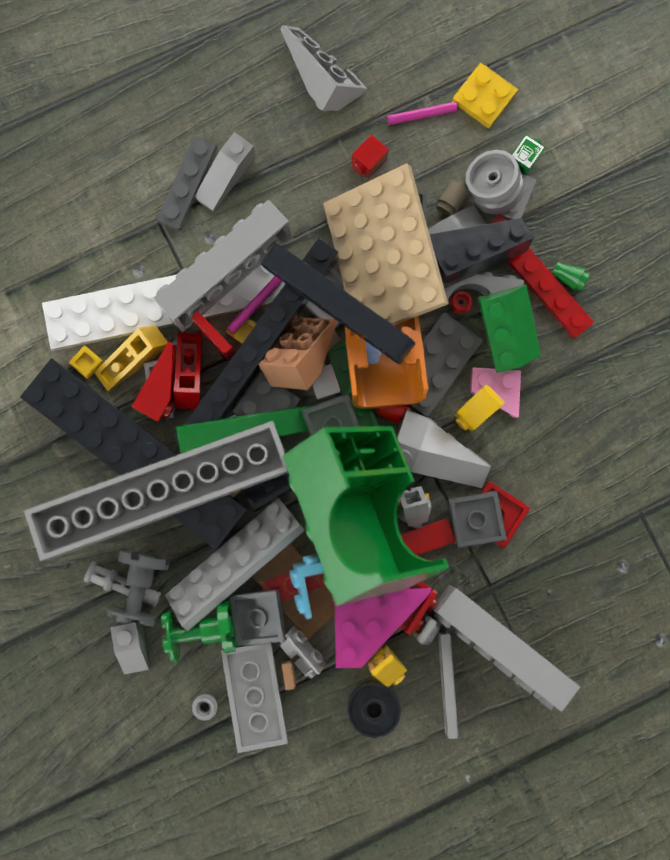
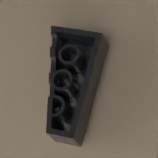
M522 218L429 234L444 289L526 253L534 239Z

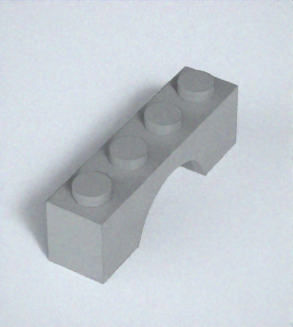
M481 272L444 290L448 301L456 291L474 290L482 295H487L522 286L524 280L517 279L513 275L496 277L492 273Z

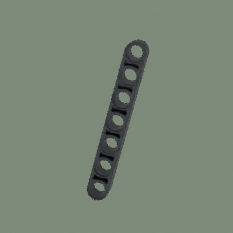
M275 243L260 264L268 272L397 364L401 365L416 345L414 340L280 244Z

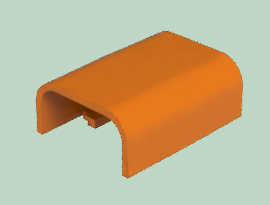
M418 316L394 325L416 343L401 365L392 361L383 353L378 363L369 364L366 341L345 327L352 400L355 407L368 409L411 405L426 399L428 383Z

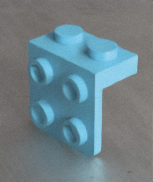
M317 554L302 557L303 561L292 563L293 570H289L292 585L298 589V595H294L297 610H299L300 614L303 613L306 619L312 618L304 577L324 573Z

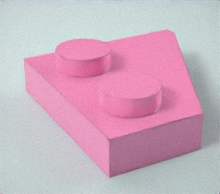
M473 367L471 369L470 393L476 394L487 384L505 402L500 409L509 413L511 417L518 418L521 371L507 370L496 373L495 369Z

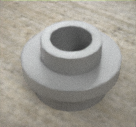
M209 694L199 695L192 704L193 714L200 720L211 719L218 709L216 699ZM203 702L208 703L210 709L207 711L202 710L201 704Z

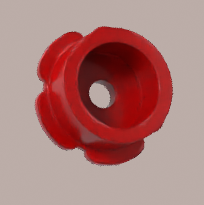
M456 291L454 296L450 297L449 305L457 314L467 313L472 308L471 303L473 299L465 291Z

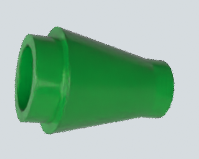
M561 262L557 263L552 273L574 291L576 289L582 291L590 276V273L586 272L585 268Z

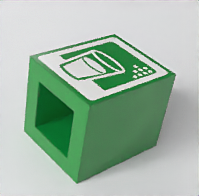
M525 134L511 154L515 157L522 174L528 175L543 153L545 146L537 138Z

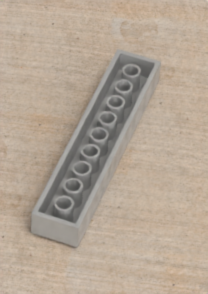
M271 421L25 510L24 513L40 561L54 559L289 473L283 458L285 451L275 424Z

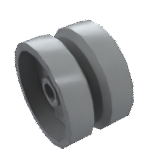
M486 151L472 161L466 172V184L477 207L485 213L495 215L513 209L521 201L525 192V182L515 157L507 151Z

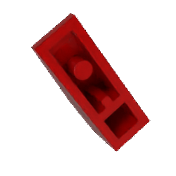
M178 333L174 381L175 409H196L200 403L202 334Z
M168 341L132 405V408L157 422H161L163 419L167 420L174 409L171 404L174 401L176 345Z

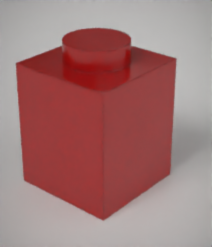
M371 134L352 154L351 164L353 169L359 175H365L369 179L388 159L389 149Z

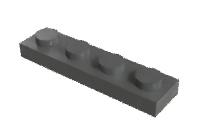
M196 135L194 136L158 215L157 221L159 223L181 231L194 202V196L202 184L218 148L216 143Z

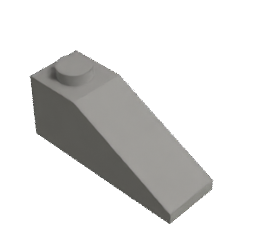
M234 132L219 151L194 198L214 212L256 158L254 146Z

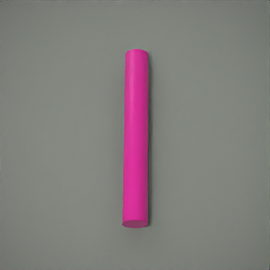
M451 102L388 115L387 122L388 125L456 112L457 103Z
M274 276L227 328L235 334L282 281Z

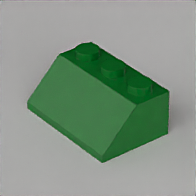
M526 284L477 297L490 356L496 373L522 367L541 356Z

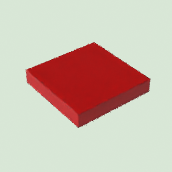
M197 311L191 316V319L202 334L230 361L235 355L233 348Z
M488 481L480 494L493 491L498 493L507 540L493 543L505 549L530 510V507L491 481Z

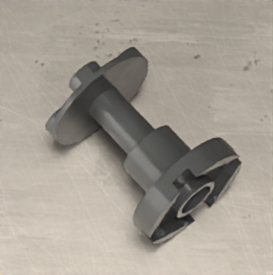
M120 550L118 561L130 564L126 583L130 584L126 608L109 607L106 609L107 616L116 618L115 621L122 623H131V620L134 619L139 620L140 624L155 626L157 616L141 611L146 588H151L155 569L168 570L170 559L160 556L156 559L151 554Z

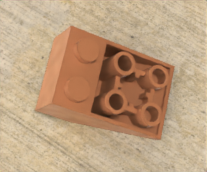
M301 317L292 323V326L279 338V341L266 353L263 360L259 363L271 387L308 390L322 372L336 325L335 319Z

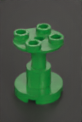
M221 602L217 606V616L202 618L199 624L194 625L188 631L183 627L177 628L172 611L162 614L163 629H166L167 638H163V648L165 654L169 653L170 661L174 663L179 661L180 643L201 639L203 644L221 641L225 654L236 652L235 647L237 643L232 617L228 616V613L232 612L230 602Z

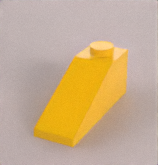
M156 325L139 327L94 373L106 390L111 391L144 367V363L155 359L164 350L168 342Z
M486 384L454 414L457 418L455 422L464 431L468 429L472 432L505 402Z
M386 644L367 661L371 674L387 687L391 684L396 686L405 678L404 673L407 669Z

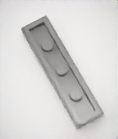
M447 631L438 632L445 734L448 739H456L458 737L451 635Z

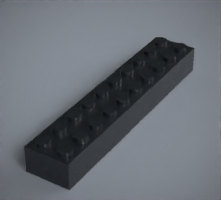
M52 358L20 396V398L120 476L178 455ZM226 495L171 516L217 550L227 540L249 509L232 496Z

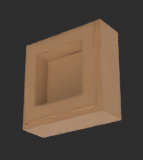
M283 660L282 670L285 689H295L296 677L293 660Z

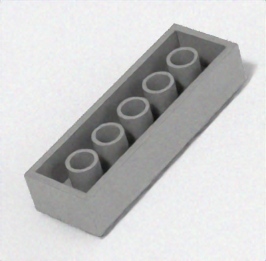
M267 200L264 204H258L248 218L239 220L227 236L219 237L215 241L214 247L208 252L199 254L195 259V263L188 269H182L172 283L162 286L154 297L155 301L181 332H184L194 323L191 319L192 315L197 311L201 315L206 313L261 265V261L275 243L283 246L291 239L289 221L270 200Z
M448 585L433 607V610L436 612L434 617L448 629L453 625L456 628L453 632L468 645L473 641L475 643L473 648L488 661L492 657L496 659L493 664L509 677L514 674L513 680L530 694L534 690L533 696L547 708L552 710L555 706L561 712L579 690L580 686L457 588Z

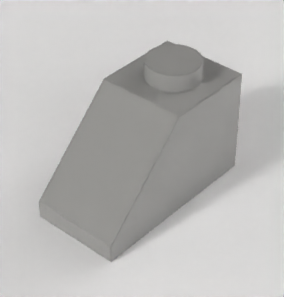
M139 620L131 621V623H120L110 627L114 653L123 673L129 674L149 670L150 665L143 624H140Z

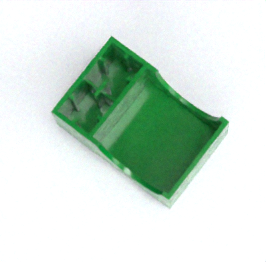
M393 426L322 428L283 455L289 472L290 487L298 497L306 519L307 535L315 544L324 570L325 585L332 593L336 606L407 589L449 568L446 558L430 561L415 555L406 546L400 535L397 523V508L404 490L414 482Z

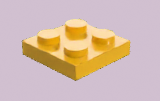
M480 62L455 94L452 102H456L459 108L490 129L516 95L518 89Z

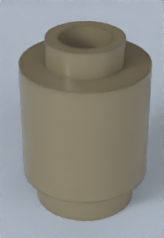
M461 180L451 181L439 198L437 209L447 217L459 212L470 196L467 184Z

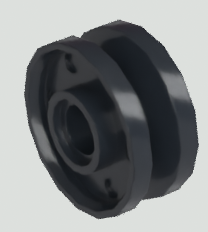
M378 680L364 681L356 686L349 696L347 706L349 721L357 732L365 737L379 738L386 736L395 729L400 720L401 708L398 696L391 686L387 687ZM378 703L381 706V710L377 714H370L367 711L368 705Z

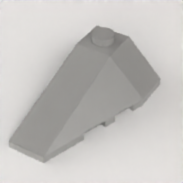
M282 25L280 30L307 91L319 109L322 111H339L366 92L367 88L349 69H346L345 72L335 64L337 59L332 55L329 56L319 51L320 45L300 28Z
M407 410L397 439L410 471L482 488L491 465L472 450L460 444L450 433H446L438 427L437 423L432 419Z

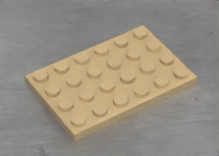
M406 163L323 203L334 249L339 251L338 264L347 293L392 325L448 304L413 172L409 164Z

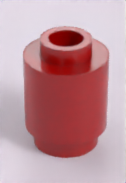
M407 405L373 408L374 411L378 412L377 415L396 424L403 421L407 410H411Z

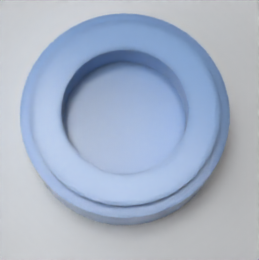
M366 342L368 363H378L382 353Z

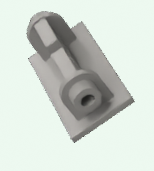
M293 626L285 635L287 639L280 642V647L290 659L298 654L300 658L294 662L305 677L309 676L312 679L322 671L327 663L324 661L322 654L307 641L306 635Z

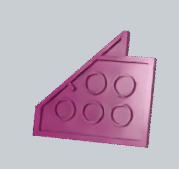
M409 587L404 590L338 606L335 603L336 668H362L431 593V588L410 589Z

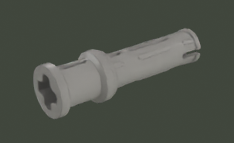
M95 561L91 563L85 574L84 582L100 585L105 591L113 589L127 596L130 589L126 587H130V584L126 583V578L119 576L117 570L113 569L110 571L98 566V563ZM146 588L143 602L155 608L160 599L161 592Z

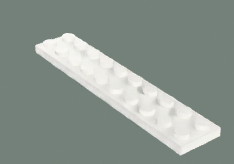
M260 265L202 316L208 319L241 312L268 284L274 275ZM176 275L42 303L51 350L57 351L132 335L139 327L156 325L160 329L175 326L157 304L154 297L162 286L172 283L176 279ZM284 282L261 305H270L285 285Z

